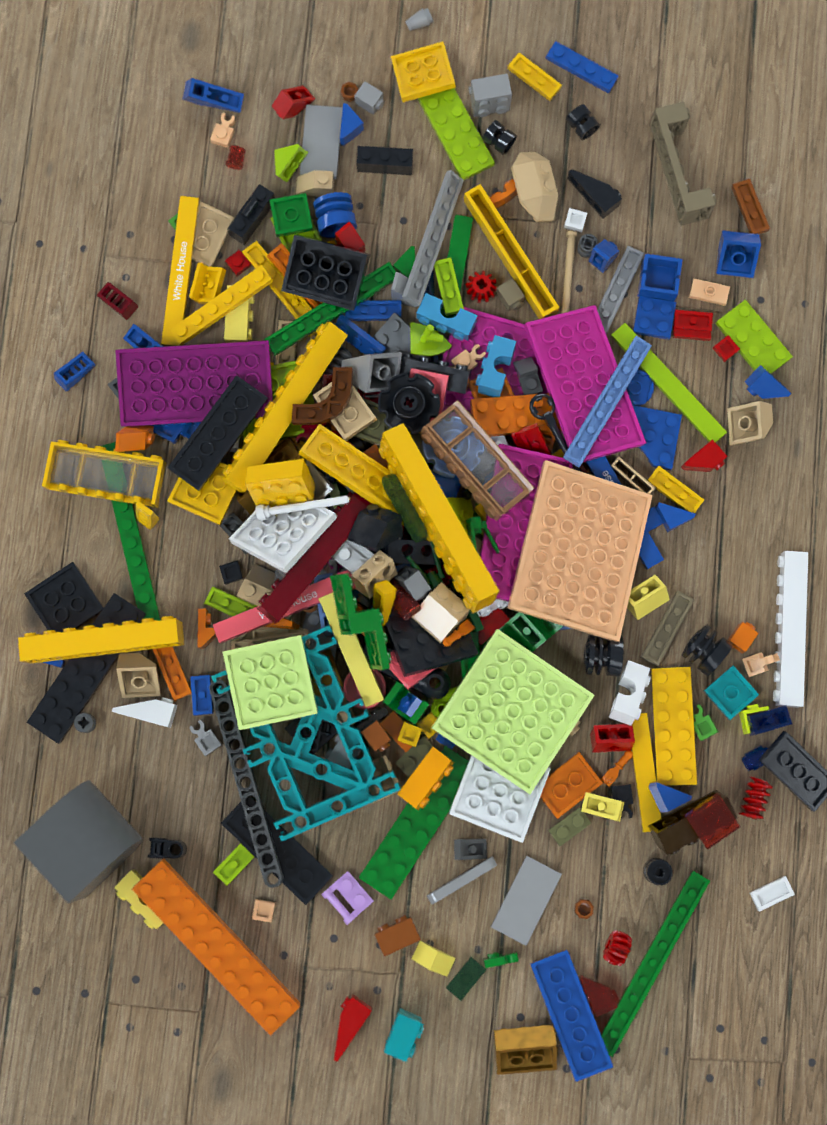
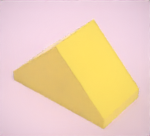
M419 941L411 959L430 971L448 976L456 958Z

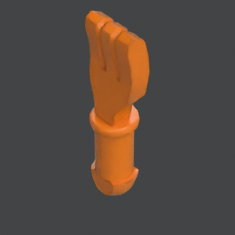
M468 619L459 625L457 630H454L452 634L443 639V645L450 646L454 641L460 639L461 636H465L473 631L475 626Z
M625 751L624 755L615 763L616 766L610 768L602 776L601 781H604L608 787L617 779L619 770H623L626 763L632 759V751Z

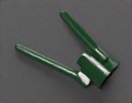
M430 541L438 573L434 570L427 574L420 564H416L410 556L407 559L415 569L420 571L431 588L430 591H433L441 582L444 584L442 579L445 575L439 558L435 553V546Z

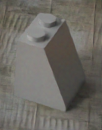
M379 353L342 360L341 367L353 368V386L366 393L385 391L389 388L387 381L400 372L402 353Z

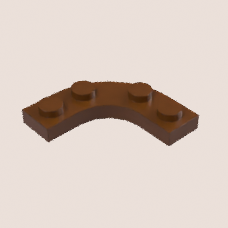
M333 367L330 394L320 403L293 404L292 424L319 425L329 422L340 415L351 398L353 368Z

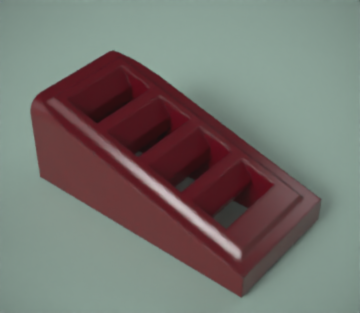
M107 282L96 295L125 320H128L138 309V305L110 282ZM111 290H113V292L106 299L105 297L109 294Z

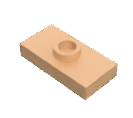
M694 278L689 298L725 306L730 286Z

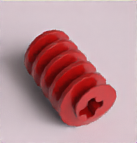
M750 776L749 778L754 782H748L747 785L752 790H745L749 797H743V801L747 805H741L740 807L745 812L738 814L755 820L763 819L764 816L759 812L766 811V809L761 805L768 804L764 796L771 795L766 789H772L773 786L767 781Z

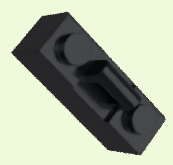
M259 184L228 226L229 236L245 245L270 211V199H275L274 193Z

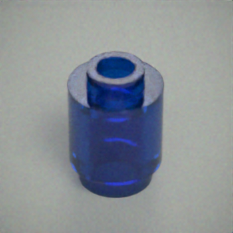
M760 745L744 754L745 756L741 760L748 772L751 770L755 771L764 766L759 759L766 752L767 747L763 748Z

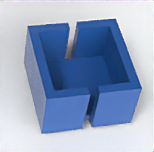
M645 253L641 265V278L639 280L637 297L644 296L674 302L678 295L683 259Z

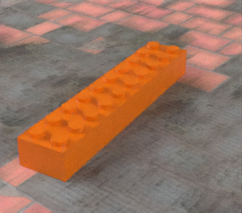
M164 858L133 886L132 890L270 1036L300 1008V1001Z

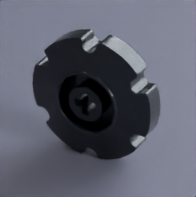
M407 373L398 374L387 381L388 390L380 391L378 398L379 413L386 415L384 423L390 429L404 423L407 430L411 432V435H417L430 422L431 418H436L439 414V394L432 393L434 384L420 374H415L413 378H409ZM409 400V402L412 403L411 408L408 405L405 406L406 401Z

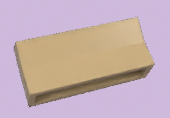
M619 456L611 465L612 469L636 490L647 493L633 481L635 477L650 489L647 494H651L656 488L622 457ZM618 462L633 474L631 478L616 466Z

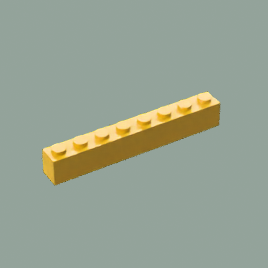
M481 184L465 192V205L511 277L525 295L527 302L538 319L557 315L559 310L558 304Z

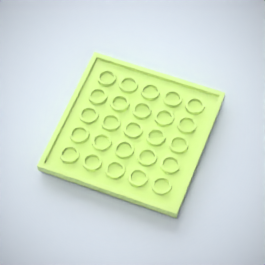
M496 629L431 728L528 794H531L595 695Z

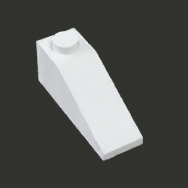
M162 697L161 701L155 699L115 707L112 709V712L171 728L177 705L173 704L174 700Z

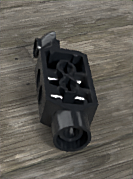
M418 534L408 535V537L401 536L380 549V551L393 559L394 563L411 564L407 559L410 556L416 564L436 565L430 541H427ZM408 544L407 550L402 552L403 545ZM427 545L426 551L421 553V548ZM368 549V550H369L370 552H372L374 555L377 553V552H375V551H372V550ZM439 558L440 565H444L445 563L442 558Z
M359 633L357 636L369 661L365 636ZM386 647L389 653L393 651L392 647L391 649ZM436 668L411 687V689L422 692L429 699H441L450 691L451 680L447 672ZM390 669L378 670L381 674L402 684ZM432 678L440 680L441 685L438 688L434 689L429 685V681Z

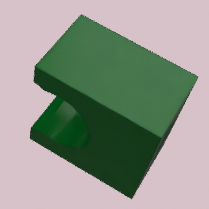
M396 682L383 700V704L416 726L429 707V704L421 700V704L412 717L404 714L397 708L402 698L408 692L412 693L399 682Z

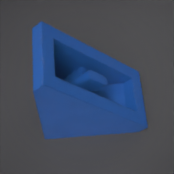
M343 103L341 146H345L364 131V122L347 103Z
M658 502L655 507L664 522L663 525L667 533L695 517V513Z
M658 782L649 783V789L660 812H669L692 799L691 795Z

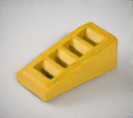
M140 501L136 503L137 521L149 530L153 529L160 520L159 517Z
M388 580L375 583L373 586V609L381 610L384 619L383 626L388 622L396 595V588Z

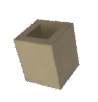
M513 278L497 287L496 295L507 311L517 310L523 305L525 295Z

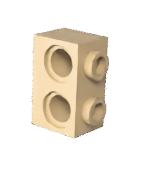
M379 550L351 576L356 589L370 599L373 596L374 584L384 580L390 581L397 575V570L393 559Z

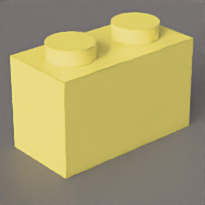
M656 575L650 577L631 589L627 609L637 620L641 619L670 600L666 585Z

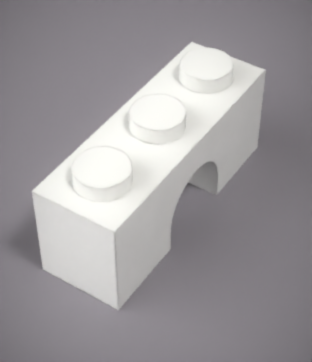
M629 660L623 668L619 685L627 688L631 695L617 694L613 701L609 718L630 726L634 720L639 719L642 711L639 705L640 703L643 704L646 697L644 688L648 687L651 676L648 675L650 668Z

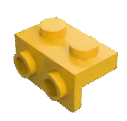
M198 263L189 297L198 304L204 305L221 293L226 270L222 267H207L203 263Z

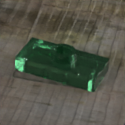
M470 956L448 983L446 989L462 1001L486 971V968Z

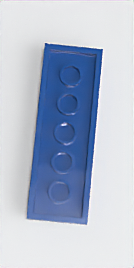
M568 950L530 964L575 1082L613 1068L614 1066Z

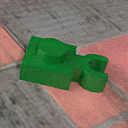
M499 952L487 954V958H483L485 968L519 962L517 952L506 955H499Z

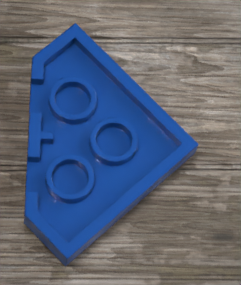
M632 405L646 444L640 446L639 449L641 452L643 451L652 467L657 468L660 466L665 470L671 471L682 415Z

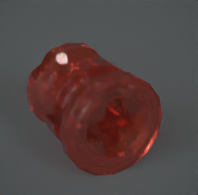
M232 145L229 148L230 153H228L227 157L229 160L225 162V165L231 169L241 170L243 169V164L241 163L244 161L243 155L246 150Z

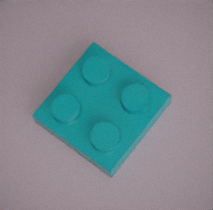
M734 665L703 690L728 720L735 717L759 696L757 691Z

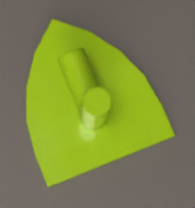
M410 323V354L435 356L446 352L452 347L443 335L434 330L433 325L425 326L418 323Z

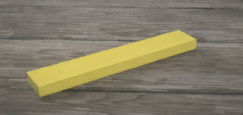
M333 592L320 597L321 606L365 706L368 707L384 700L383 693L357 634L341 635Z

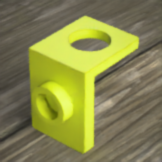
M758 704L749 705L747 710L739 712L743 734H750L747 714L769 710V706L759 708Z

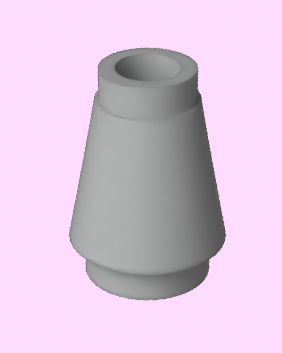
M422 8L405 22L409 31L430 26V23L434 21L428 8L424 10Z

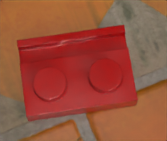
M675 310L673 338L710 341L713 313Z
M538 423L511 434L517 448L552 455Z

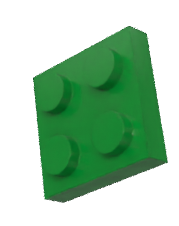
M306 193L270 199L276 237L313 231Z

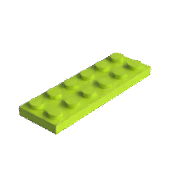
M455 88L417 98L459 177L466 180L495 166L492 156Z

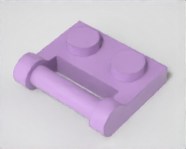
M349 871L321 894L340 913L346 925L374 901ZM336 889L354 908L351 914L333 894Z

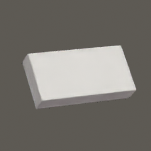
M786 876L750 892L759 912L795 895Z

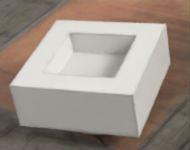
M569 208L564 228L582 232L587 213Z

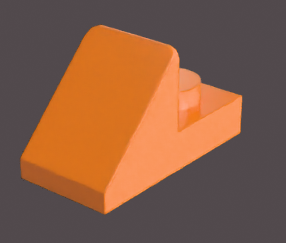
M198 609L197 647L199 649L206 648L217 637L214 628H208V625L212 623L211 613H208L207 609Z

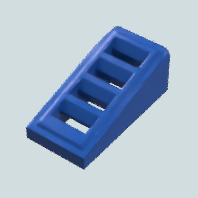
M81 352L54 372V379L67 392L95 367V363L84 352ZM81 360L87 365L86 367L82 366ZM75 365L80 369L79 372L74 368Z

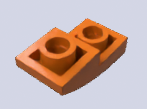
M514 179L504 184L503 193L496 192L489 197L495 208L503 206L517 195Z

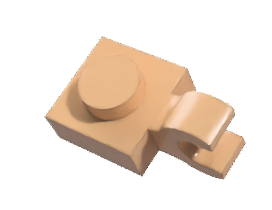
M762 652L742 659L749 677L769 671L768 664L780 661L778 653L764 657Z

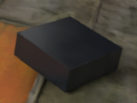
M238 560L219 566L225 585L243 580Z

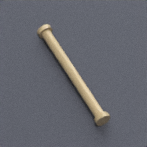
M575 231L566 232L568 242L561 314L569 312L575 238H577L578 234Z

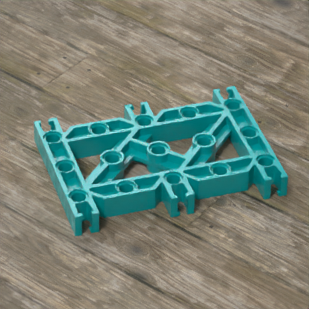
M330 625L302 637L307 662L322 695L320 697L314 694L318 714L301 718L291 745L279 741L271 723L249 728L252 736L262 741L242 749L244 755L251 754L250 750L260 748L263 757L256 761L248 760L250 768L271 760L267 771L284 810L292 812V814L274 822L275 828L278 830L281 824L289 821L294 830L286 834L284 831L280 832L281 842L401 790L399 783L394 784L395 787L386 790L381 781L389 777L395 778L394 770L373 778L376 770L375 763L360 729L351 726V724L369 717L370 714L367 709H364V714L356 717L352 716L349 708L358 703L360 706H363L362 697L342 705L345 694L329 656L319 653V651L338 643L334 636L331 638L332 642L321 644L318 636L327 630L332 633ZM309 638L315 639L317 643L315 649L307 647L306 642ZM227 670L211 676L213 682L216 683L219 680L218 677L227 675ZM324 675L331 676V685L327 686L322 683ZM222 685L219 686V689H217L218 694L229 691L230 685L225 688ZM341 711L346 712L348 715V720L345 722L339 721L337 717ZM322 719L335 725L354 770L309 753ZM303 727L310 728L312 732L310 737L307 738L302 735L301 730ZM267 743H272L275 746L274 753L266 751L265 745ZM355 748L363 750L364 756L362 758H356L353 755ZM317 765H326L327 772L320 774L317 771ZM291 768L346 790L307 807ZM288 780L291 784L290 789H283L281 781ZM377 785L380 792L375 795L371 794L369 786ZM337 800L342 802L343 809L335 810L332 805L333 802ZM299 816L304 817L307 822L306 825H298L296 818Z

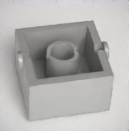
M508 74L471 80V87L469 86L468 89L474 117H486L489 114H503L510 111L512 92Z

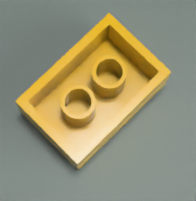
M304 459L247 467L245 486L255 505L265 504V506L275 507L314 501L315 482Z

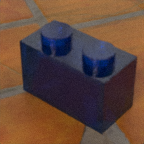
M786 705L747 716L750 736L792 724Z

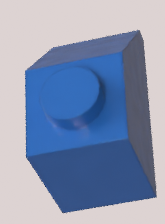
M604 239L593 248L589 262L604 273L617 258L619 253L618 247L613 242H608Z
M761 365L745 380V383L749 386L747 390L754 397L758 395L762 399L789 397L791 395V392Z

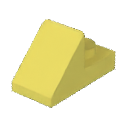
M586 792L581 812L620 822L625 802Z

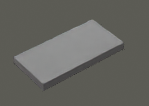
M306 105L302 148L308 154L301 162L300 175L314 170L333 171L334 179H337L343 107Z
M526 856L491 928L526 946L562 874Z

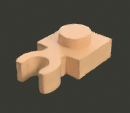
M222 113L221 125L215 124L210 141L211 143L228 148L234 133V129L230 127L235 124V117L232 115L231 120L226 121V114Z
M477 344L472 348L471 353L464 350L453 358L451 363L453 366L464 364L468 366L467 369L472 370L477 366L475 360H482L486 353L477 354L476 350L480 348V345Z

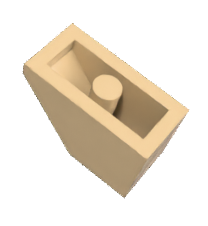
M314 170L297 177L296 195L306 193L307 196L320 197L334 191L333 171Z

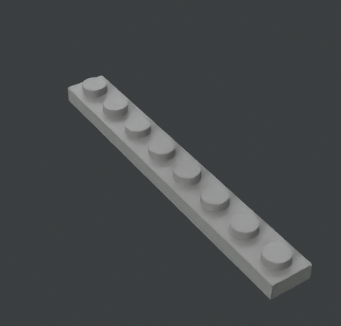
M452 170L446 171L402 298L414 307L420 306L464 181Z

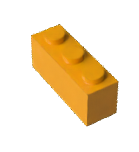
M432 747L397 795L417 810L423 809L430 801L428 798L432 792L435 793L440 788L442 778L444 776L447 777L452 772L454 762Z

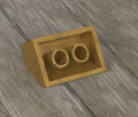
M554 1025L494 1030L497 1075L557 1070V1043Z

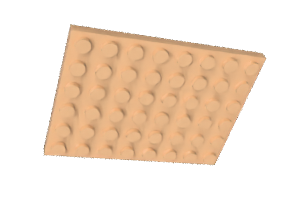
M545 460L542 465L507 608L619 642L652 495Z

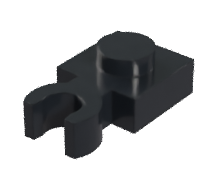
M631 784L612 786V799L625 802L623 811L628 813V818H632L633 813L628 808V804H634Z

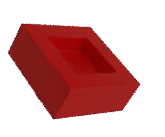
M240 250L225 260V263L236 277L251 267V263Z
M728 335L713 347V350L726 362L739 352L740 348Z

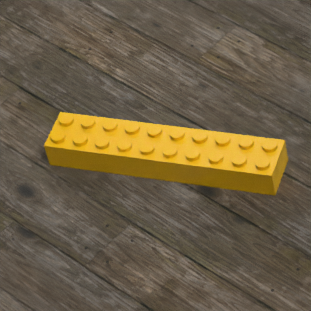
M403 423L383 432L379 453L388 462V469L391 475H395L397 478V485L400 491L405 492L409 507L414 508L418 523L420 525L423 524L427 539L432 541L435 546L436 555L438 558H442L445 563L444 569L446 573L454 579L455 589L463 595L464 605L472 613H475L493 604L499 589L406 426Z

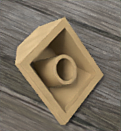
M757 401L727 408L729 443L731 446L764 439L773 424L772 404Z
M119 653L116 669L122 698L161 696L156 664L140 653Z

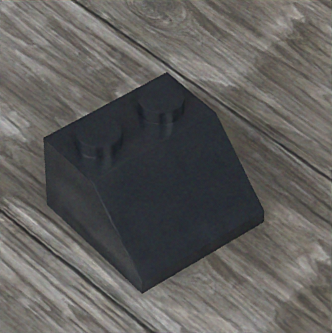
M377 504L368 505L359 512L348 535V540L377 552L403 536L401 515L392 510L379 508Z

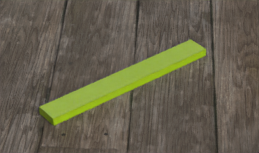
M626 323L611 334L612 339L625 352L634 337L637 336ZM649 350L639 368L650 376L653 383L708 442L713 439L716 443L727 431L661 360Z

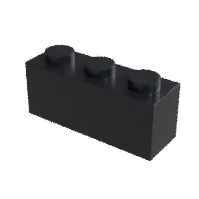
M358 146L357 172L412 176L413 149Z

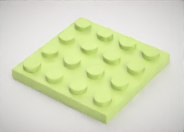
M302 635L223 651L239 730L318 714Z

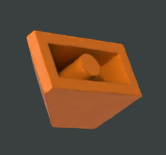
M154 426L124 427L116 433L115 451L124 452L147 449L155 441Z

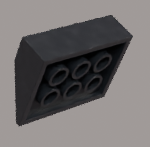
M294 235L281 291L354 311L366 274L370 254L306 236Z

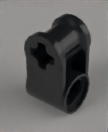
M149 837L151 845L150 854H148L147 858L176 859L183 857L187 852V846L181 840ZM175 844H178L181 848L178 855H175L172 850Z

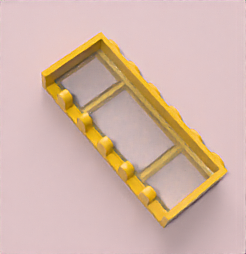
M64 440L51 441L42 487L52 491L136 504L140 501L145 506L158 508L167 463L162 460V457L157 455L143 457L144 454L132 452L131 455L125 454V451L117 452L115 449L107 451L105 447L101 446L88 448V445L83 443L70 445L68 441Z

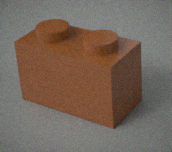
M375 721L361 732L375 752L380 751L382 753L390 747L389 742H391V739L378 721Z
M406 915L395 919V924L389 926L386 923L377 928L378 931L374 935L384 957L421 940L411 916L407 918Z

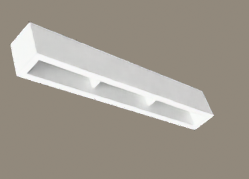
M784 551L781 553V556H778L777 565L780 567V575L777 576V586H780L779 594L776 597L779 613H776L775 619L776 624H778V632L775 633V643L778 644V648L775 654L778 653L780 661L775 662L777 663V670L774 671L776 690L773 691V701H776V706L799 708L804 707L808 552Z

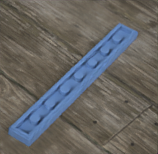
M638 336L634 337L564 454L563 458L578 468L581 466L652 346Z

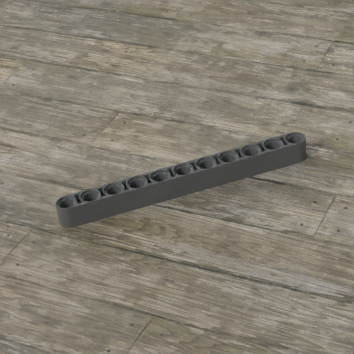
M217 680L218 682L216 683L212 681L209 687L263 880L268 887H279L283 883L284 876L254 771L247 762L250 758L249 755H244L242 750L246 748L242 730L238 728L230 690L222 694H216L215 688L218 685L222 684L224 688L228 685L222 680ZM228 703L229 710L222 713L220 710L221 705ZM233 721L235 724L234 729L227 731L226 724ZM234 740H239L240 747L237 750H232L231 743ZM243 758L246 764L244 768L238 769L236 763L239 759ZM249 777L251 784L249 787L244 788L242 780ZM251 796H254L257 801L253 807H249L247 804V799ZM256 815H260L262 818V823L259 826H255L252 821ZM265 834L268 840L265 845L261 846L258 843V838L260 835ZM267 853L273 856V862L269 865H266L263 860ZM272 873H276L279 877L276 884H272L269 881V876Z

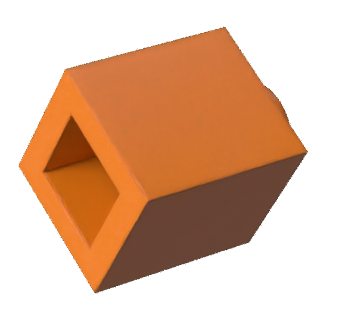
M742 622L738 624L728 641L733 644L734 649L742 654L748 650L759 633L755 631L756 628L752 624Z

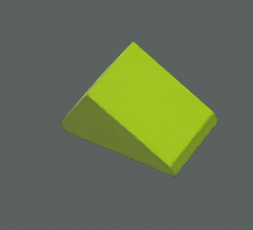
M298 144L274 150L276 175L287 183L308 152Z

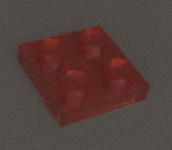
M718 793L684 815L707 850L740 828V825Z

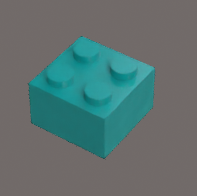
M399 1008L384 1045V1053L404 1062H407L408 1057L412 1058L416 1049L415 1039H420L424 1029L422 1017Z

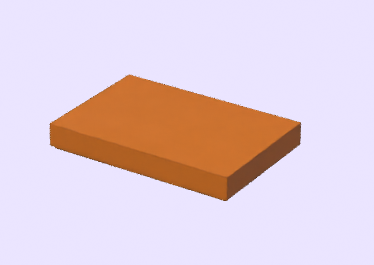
M578 752L548 775L540 798L555 818L558 819L583 800L586 792L592 793L603 782L581 753Z

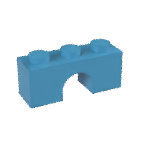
M425 293L416 312V319L423 325L431 324L435 326L436 330L442 333H451L458 340L463 341L464 339L468 341L477 322L478 315L460 308L455 317L446 318L440 312L443 307V300Z
M494 335L492 342L489 341L486 350L489 354L487 358H483L481 365L483 373L482 375L478 374L476 380L478 393L491 397L501 396L506 374L498 372L494 367L499 364L510 366L515 352L516 341Z

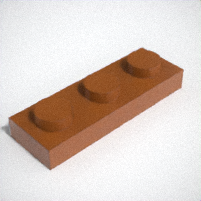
M747 179L733 184L731 188L749 233L762 234L769 231V224L751 180Z

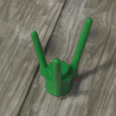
M480 516L465 520L467 535L476 551L475 535L482 533V529H484L497 554L500 552L487 527L486 521H482Z

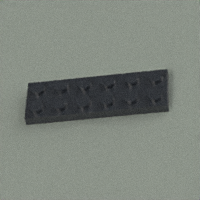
M236 375L167 468L200 491L267 402L268 397Z
M249 797L247 804L249 807H253L256 801ZM240 802L220 824L257 858L243 806ZM265 811L284 876L283 884L299 900L307 905L333 875L294 837L281 842L280 832L284 831L285 834L288 832L281 825L280 829L276 830L274 825L276 820ZM256 815L253 818V824L259 826L262 823L260 815ZM265 834L259 836L258 843L261 846L267 843V836ZM270 853L264 856V863L269 865L273 862V856Z

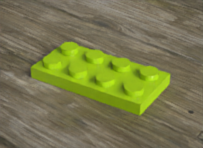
M746 299L715 323L725 336L729 335L740 348L739 353L754 371L761 365L772 374L793 357Z

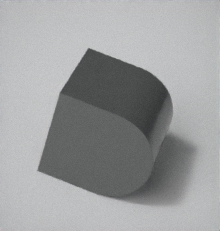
M87 780L62 797L13 843L67 903H72L84 899L92 893L140 846L144 839L92 781Z

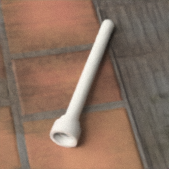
M340 496L275 507L265 506V504L256 505V515L258 521H262L275 514L347 504L350 498L348 496Z

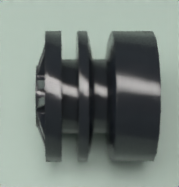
M708 624L691 637L681 654L682 657L687 658L693 653L689 660L690 663L695 662L699 658L701 661L697 669L706 676H709L721 664L733 648V644L724 637L717 642L714 641L717 631H713L708 636L707 633L711 629Z
M588 634L584 647V664L587 675H592L593 667L595 666L596 675H600L602 667H605L607 676H621L624 653L622 636L619 642L607 639V643L604 644L603 638L597 637V642L595 643V636Z

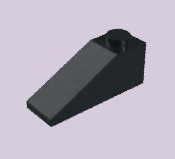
M573 169L569 171L567 179L602 219L620 206L622 198L617 189H613L609 184Z

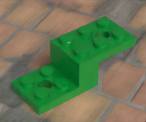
M348 573L330 576L341 635L364 633L371 669H389L391 656L386 649L387 635L383 632L382 628L384 623L382 613L379 612V609L355 611L357 602L355 597L352 596V578L349 577Z
M518 612L499 630L529 651L534 652L560 630L563 625ZM489 639L480 646L482 650L489 641Z

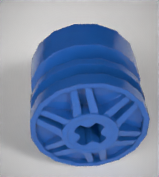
M344 192L329 193L320 196L313 202L314 210H316L315 215L319 218L317 225L320 236L336 238L335 233L348 222L353 225L355 230L357 229L355 214L352 212L353 204L350 194Z

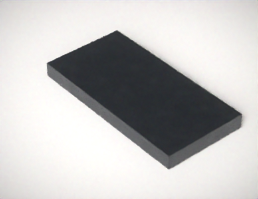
M783 731L760 757L759 761L812 812H815L827 798V770L786 731Z

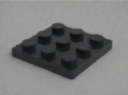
M71 562L24 593L46 629L56 630V632L60 633L65 628L77 629L100 614L104 608L74 562Z

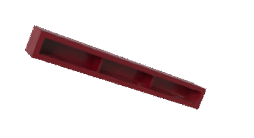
M349 491L346 495L350 498L349 503L343 504L341 507L338 505L333 510L337 516L334 522L287 573H284L285 575L281 580L277 578L270 586L272 591L269 594L265 593L259 599L260 605L257 609L274 624L278 623L346 541L359 512L368 505H371V502L356 492L352 493Z

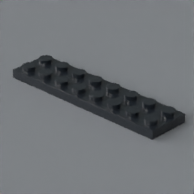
M113 593L93 625L103 628L102 624L114 623L115 625H122L124 621L142 623L146 613L116 593ZM119 653L69 659L26 723L60 744L74 724L76 716L81 714L118 659Z

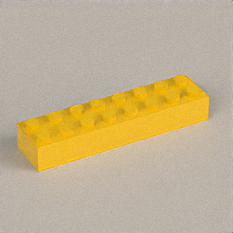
M173 616L161 617V621L149 618L142 619V623L124 621L122 625H115L114 623L102 624L103 628L91 625L84 626L83 630L65 628L61 633L56 632V630L44 631V635L25 633L24 637L18 638L20 662L32 664L185 645L183 624L177 618H173Z

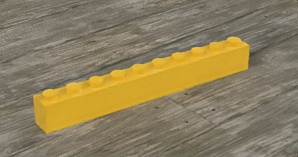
M332 322L322 323L317 328L316 337L314 340L311 339L305 347L307 351L304 355L301 354L295 362L297 366L294 370L288 372L285 377L287 381L283 386H279L275 392V399L266 405L264 409L266 411L263 417L260 416L255 422L254 426L256 428L252 433L249 432L243 441L245 442L244 446L233 455L234 461L223 470L222 474L224 476L221 480L241 493L247 490L245 486L247 467L263 465L292 421L293 404H303L347 338L348 335Z

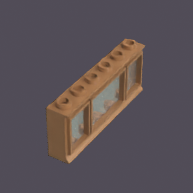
M458 400L422 428L420 434L424 443L429 444L434 449L435 455L447 464V469L460 479V484L465 489L468 488L472 493L473 499L477 503H481L485 508L486 514L490 518H494L495 521L499 520L534 489V486Z

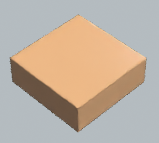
M255 899L252 919L272 923L275 902Z

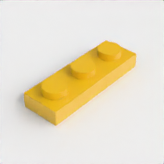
M520 52L508 65L507 69L549 101L562 88L558 81Z
M660 466L656 468L648 479L656 487L655 489L683 510L695 513L704 502L702 497Z

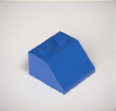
M722 230L718 247L716 274L754 278L761 247L759 234Z

